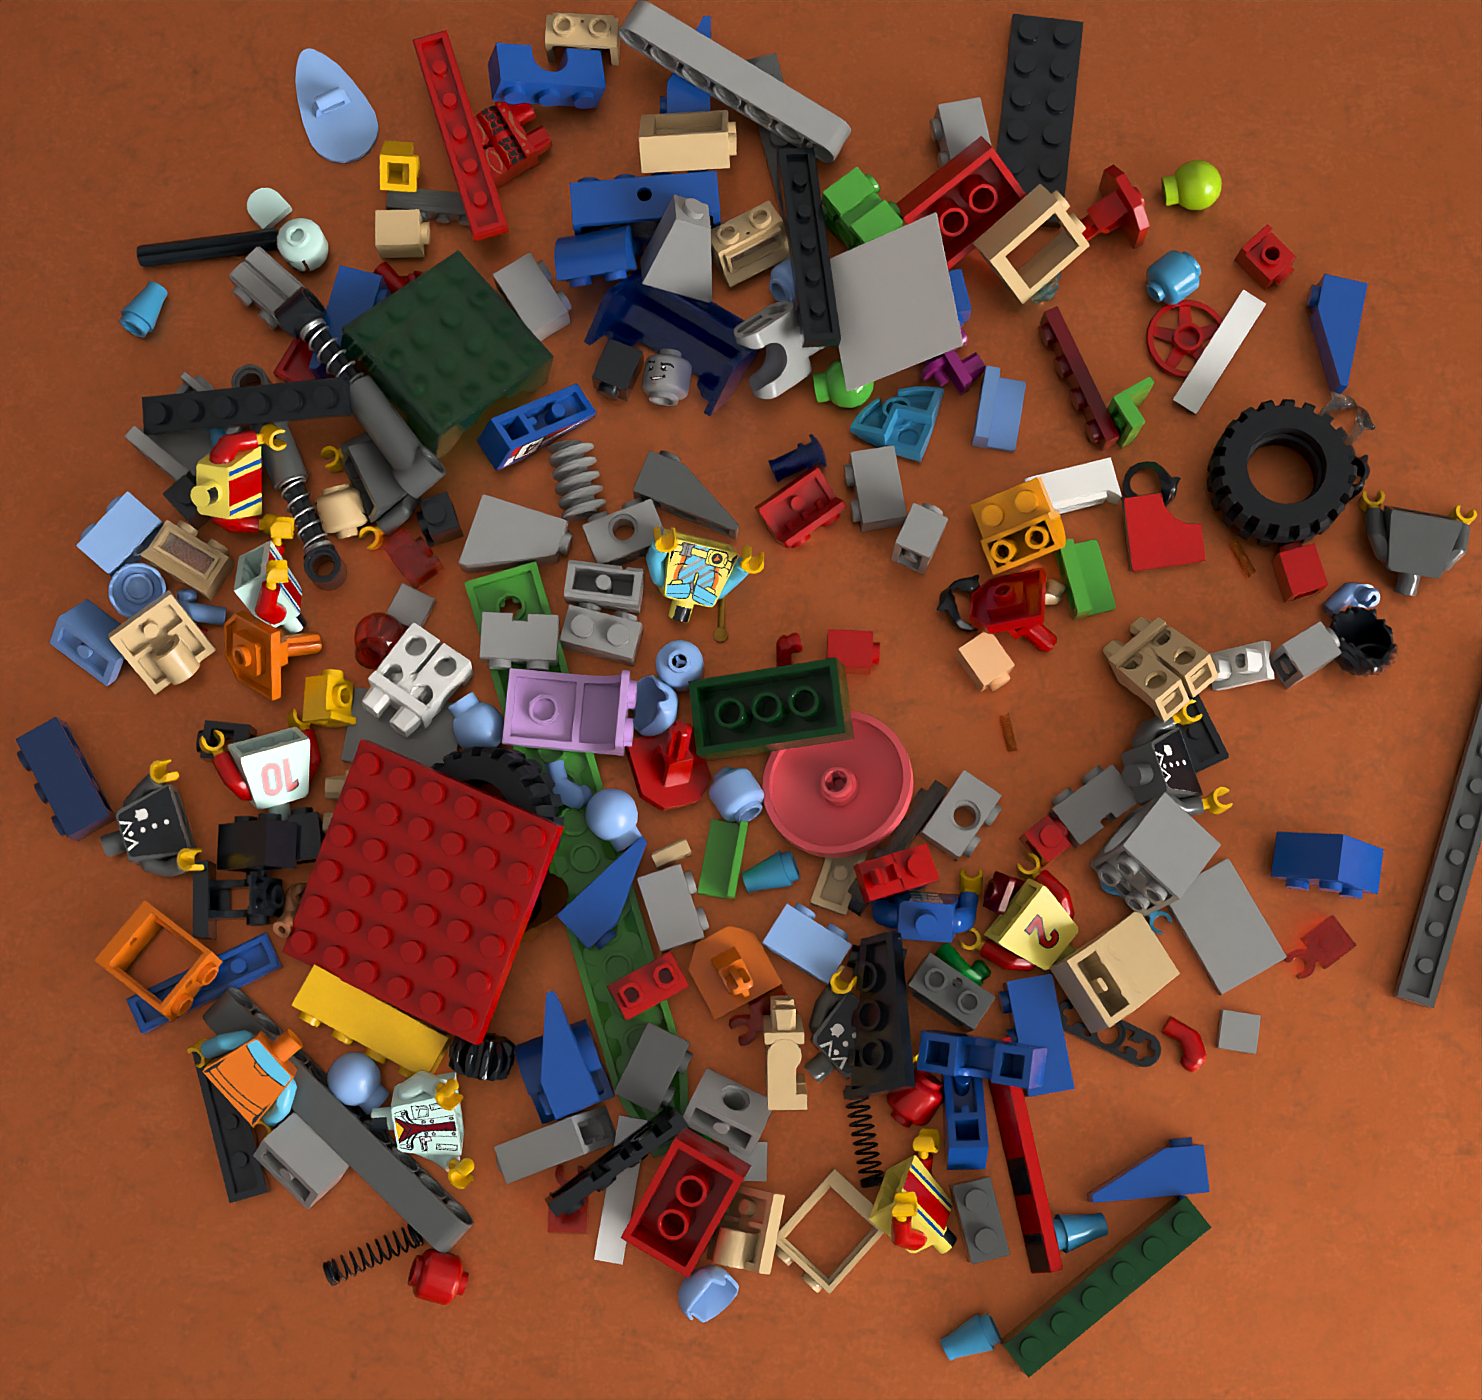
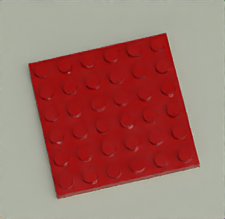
M361 739L296 912L293 930L286 939L282 953L312 967L315 964L337 976L341 981L474 1045L482 1044L564 826L377 743Z

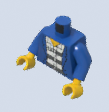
M966 868L960 871V891L962 892L960 895L905 891L871 901L873 918L877 924L885 926L888 931L901 933L902 939L952 942L957 933L969 931L975 923L978 895L983 889V871L979 869V875L974 878L966 876Z

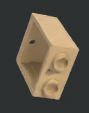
M728 110L641 115L639 147L642 173L730 168V156L737 155L736 121H728Z
M1041 184L973 242V245L1002 283L1022 304L1090 246L1082 235V232L1086 230L1083 223L1075 214L1071 213L1068 215L1066 212L1070 207L1066 199L1057 190L1051 194ZM1054 215L1064 230L1016 271L1005 256L1048 218Z
M833 1168L779 1228L774 1253L788 1266L795 1261L805 1271L801 1278L817 1293L824 1288L830 1294L884 1232L869 1220L874 1205ZM831 1187L873 1227L827 1277L786 1237Z

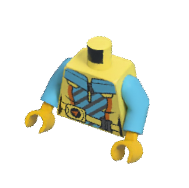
M659 526L653 528L654 540L645 557L652 582L657 585L663 596L672 599L668 616L681 622H689L694 604L709 608L713 607L718 599L724 598L748 574L759 573L764 568V552H761L756 557H751V546H744L742 557L738 558L739 554L730 544L677 532L674 527L671 530L664 529L663 535H661Z

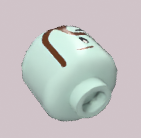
M305 218L292 219L286 222L279 230L277 248L286 263L294 270L301 272L313 271L325 262L329 252L328 241L320 227L312 220Z

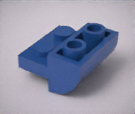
M630 225L560 237L556 241L554 251L557 281H569L570 287L591 285V277L604 275L605 281L626 279V271L637 270L635 257L643 255L642 241L632 240Z
M583 1019L570 1024L601 1100L605 1101L615 1097L587 1020ZM542 1035L516 1045L514 1051L527 1092L531 1095L541 1123L545 1124L555 1120L553 1113L546 1115L538 1097V1093L544 1091L540 1083L543 1049Z

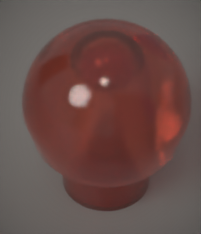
M375 612L359 621L354 633V645L356 648L354 654L361 666L368 669L378 668L404 635L405 630L396 617L384 612Z

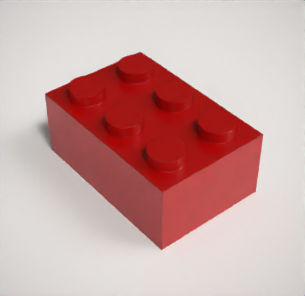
M980 136L898 201L896 205L907 224L932 213H937L949 270L976 248L973 242L1027 194L993 147Z
M684 1128L673 1140L625 1228L621 1239L689 1278L752 1165L690 1129Z

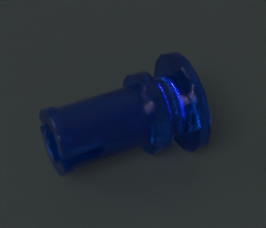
M809 434L812 442L805 445L801 442L797 444V449L768 461L777 482L803 469H810L819 462L822 463L824 468L827 467L825 452L813 434Z

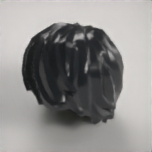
M1351 607V609L1347 608L1345 611H1339V614H1333L1332 616L1333 620L1330 622L1329 628L1337 635L1340 642L1338 648L1342 652L1334 660L1343 671L1349 672L1353 676H1378L1389 669L1395 663V658L1398 656V645L1394 643L1392 628L1385 624V619H1377L1376 609L1367 610L1363 607Z

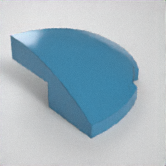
M916 386L899 389L898 397H892L882 405L881 399L877 398L857 415L850 426V432L879 448L894 445L896 455L921 462L937 420L944 388Z

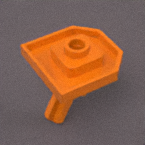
M246 611L234 614L224 623L225 658L236 680L272 701L281 698V666L288 664V657L317 654L322 649L321 637L318 632L284 635L281 629L274 628Z
M729 925L695 944L688 971L714 1020L782 985L778 974L754 932Z

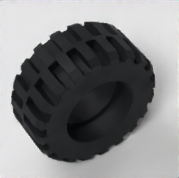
M1283 399L1278 406H1275L1273 400L1261 402L1256 410L1253 407L1244 410L1237 420L1233 419L1226 427L1209 459L1207 471L1210 472V475L1207 479V490L1214 494L1211 500L1214 510H1222L1224 513L1221 521L1228 528L1234 524L1241 530L1237 536L1246 541L1250 536L1258 538L1257 545L1269 547L1272 542L1278 543L1279 548L1297 541H1301L1304 544L1311 541L1315 535H1321L1345 509V505L1351 499L1355 489L1352 483L1357 478V466L1352 465L1351 462L1356 457L1352 445L1345 446L1344 444L1348 435L1343 427H1339L1336 430L1331 425L1334 418L1327 412L1321 417L1313 412L1316 406L1306 402L1300 408L1295 407V400ZM1268 445H1281L1298 452L1308 462L1313 473L1314 488L1311 494L1305 500L1292 504L1274 502L1257 491L1249 478L1247 464L1252 453L1256 449Z
M496 747L463 748L462 752L453 751L445 755L443 758L444 763H435L431 767L476 788H480L484 784H492L501 791L508 802L564 826V817H558L557 807L563 806L560 794H553L551 788L555 787L554 780L549 774H540L543 766L535 759H526V755L522 752ZM561 838L559 839V842H558V845H557V847H556V850L559 849V846H560V843H561V840H562Z

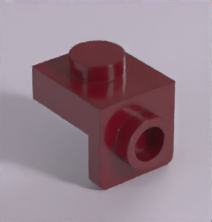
M995 871L993 878L986 884L983 907L1004 915L1008 903L1026 881Z

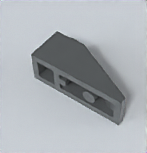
M661 450L659 454L649 451L633 488L634 499L642 498L643 501L652 499L657 509L736 540L739 534V524L685 464L680 462L681 459L667 451Z

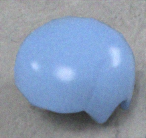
M142 562L125 564L113 574L108 587L109 601L118 614L127 618L132 617L166 592L165 580L156 568Z
M654 675L645 676L637 682L636 709H632L634 718H630L633 719L635 730L646 737L662 734L669 729L678 715L679 700L676 692L672 687Z
M716 1265L702 1266L693 1270L689 1278H684L677 1293L679 1308L689 1320L694 1319L693 1315L699 1321L707 1322L730 1305L738 1293L739 1285L722 1267Z

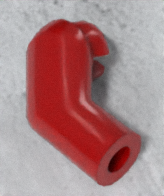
M383 262L373 272L383 276L390 293L395 297H418L426 290L427 278L420 271L409 273L408 276H399L387 262Z
M1170 1016L1164 1024L1161 1033L1181 1044L1184 1053L1180 1061L1182 1067L1190 1072L1198 1071L1200 1065H1204L1207 1059L1201 1035L1193 1028Z

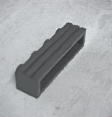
M417 189V192L388 190L387 210L419 209L423 221H427V219H436L440 223L457 221L459 224L469 226L458 192Z

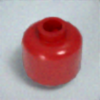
M917 1068L914 1071L915 1088L887 1094V1103L893 1110L890 1114L891 1117L907 1128H910L912 1124L919 1126L927 1125L944 1101V1095L940 1089L942 1083L931 1073L917 1070Z
M428 1249L422 1256H415L409 1272L408 1286L413 1287V1294L418 1299L440 1305H448L453 1301L456 1294L463 1295L469 1273L463 1271V1262L460 1256L448 1252L441 1253L436 1249Z

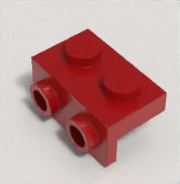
M813 466L754 508L777 544L785 548H796L809 540V533L820 525L821 527H826L834 523L840 517L839 512L847 506L842 499L836 497L820 469Z

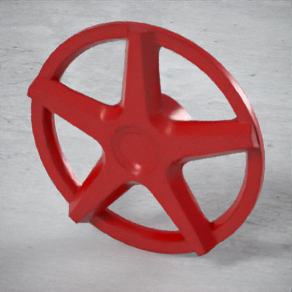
M1182 300L1175 305L1167 304L1155 313L1146 331L1148 352L1155 364L1162 369L1163 373L1186 379L1191 371H1181L1175 369L1176 366L1187 354L1192 355L1198 361L1204 352L1202 342L1214 336L1223 320L1215 310L1198 301ZM1190 306L1206 311L1215 319L1216 323L1204 327H1199L1192 323ZM1179 307V325L1176 329L1156 326L1157 321L1164 313L1172 308ZM1153 336L1173 344V349L1166 362L1158 355L1154 346Z

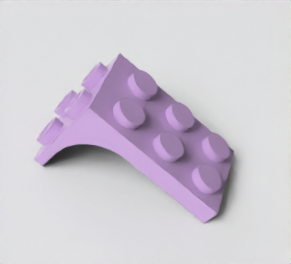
M510 668L502 744L624 756L625 746L632 747L633 719L627 718L628 709H636L637 681L631 680L630 671L622 670V674L614 676H591Z

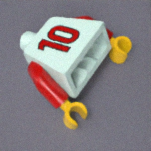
M277 517L270 530L272 540H268L266 543L239 556L234 592L255 617L274 628L282 625L286 632L292 635L301 631L307 624L305 618L300 613L302 589L288 568L287 560H283L286 545L282 542V539H293L294 518Z
M295 708L289 711L287 715V723L291 728L227 745L228 751L225 752L222 748L225 738L221 731H213L214 736L218 740L217 747L208 746L202 735L199 739L200 748L205 753L213 754L212 763L224 785L240 800L249 801L256 809L262 810L267 808L268 813L281 814L282 821L288 820V816L291 815L289 802L304 798L309 793V783L313 780L322 759L315 730L310 729L309 725L311 723L301 722L297 718Z

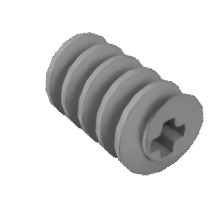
M581 440L561 441L547 447V451L553 454L550 456L549 463L552 467L556 468L552 473V477L555 481L559 482L555 487V491L558 495L562 496L558 501V505L561 509L566 510L562 513L561 518L568 522L588 519L597 514L598 508L606 504L605 499L594 498L595 494L603 490V486L591 484L592 480L600 476V472L588 470L589 466L597 462V458L585 456V453L592 450L594 445L593 443L582 442Z

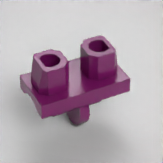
M960 326L964 346L967 344L968 339L964 330ZM958 347L938 355L936 358L933 357L926 360L927 366L921 370L920 375L923 380L935 377L940 387L947 384L950 379L961 396L970 390L972 382L984 373L986 366L976 352L960 360L955 350L961 348Z

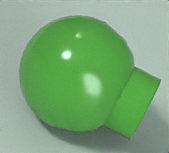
M841 359L833 362L826 372L813 374L818 403L832 401L840 407L854 408L862 405L873 391L874 381L847 391Z

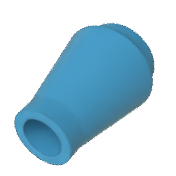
M149 281L146 287L121 310L122 317L119 320L121 326L131 334L142 338L147 333L153 332L164 299L168 295L166 289L158 283Z
M779 850L749 870L742 872V878L749 893L793 886V881L801 879L798 866L791 851L782 853Z
M1102 1213L1056 1214L1055 1218L1052 1219L1059 1251L1062 1250L1064 1253H1068L1108 1234L1107 1223Z
M989 1312L981 1316L979 1313L975 1314L948 1336L940 1339L950 1361L959 1357L995 1350L994 1345L1002 1342L998 1328Z

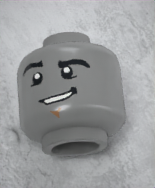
M661 349L660 354H654L647 358L642 380V390L649 396L651 402L664 406L677 405L679 400L686 398L689 392L692 366L681 357V352L674 349Z

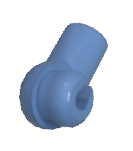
M1347 582L1322 604V608L1331 617L1333 614H1339V611H1342L1347 606L1373 608L1380 601V593L1372 585Z
M180 589L177 592L178 602L194 621L224 625L226 607L196 603L198 595L194 590Z
M564 761L545 764L547 774L555 782V787L551 788L553 794H560L562 803L570 808L578 809L582 806H587L592 797L590 788L586 785L580 787L567 779Z

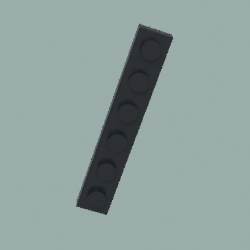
M814 147L779 148L776 159L802 348L839 346L841 334Z
M335 377L142 397L144 434L161 435L351 416L349 378Z

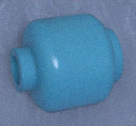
M1171 250L1147 268L1146 277L1148 284L1145 286L1146 290L1154 301L1160 302L1162 300L1166 304L1175 305L1199 287L1201 268L1195 258L1188 252L1184 251L1181 253Z

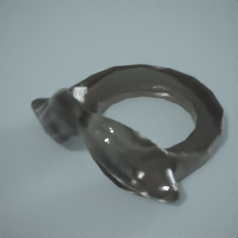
M1333 391L1330 394L1331 401L1318 414L1322 417L1325 412L1330 414L1331 412L1340 411L1343 408L1348 409L1349 407H1353L1358 411L1353 430L1344 441L1345 446L1355 443L1366 430L1375 429V425L1372 423L1366 409L1358 406L1353 398Z

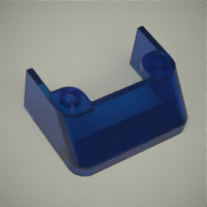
M641 268L605 292L584 340L586 344L591 345L601 337L606 336L608 339L611 338L628 346H635L641 342L660 353L661 349H674L681 352V357L691 364L692 373L699 376L697 387L701 391L702 397L709 401L704 411L708 416L715 413L731 398L761 348L752 349L737 344L734 329L745 320L712 301L708 303L642 284Z

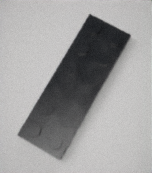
M1021 14L1012 15L996 153L1027 195L1041 184L1051 194L1057 190L1065 198L1084 22ZM1054 215L1040 225L1051 228L1061 227Z

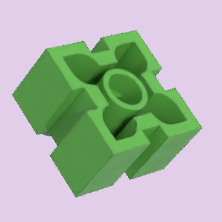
M858 166L822 192L825 226L837 240L842 241L847 247V251L903 226V217L900 214V209L892 201L887 202L885 199L882 201L877 195L880 192V187L876 180L868 173L864 175Z

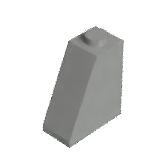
M673 195L640 259L642 284L710 303L712 299L711 226L707 204L693 198L687 199Z
M482 494L459 560V565L463 572L478 573L511 569L535 561L537 566L558 564L561 554H568L573 534L569 533L570 528L567 520Z
M606 1105L571 1116L495 1146L497 1166L504 1175L506 1183L517 1181L614 1144L616 1132Z

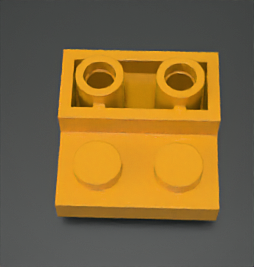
M1041 476L970 505L983 540H980L993 575L1065 547L1066 537L1059 511H1054Z

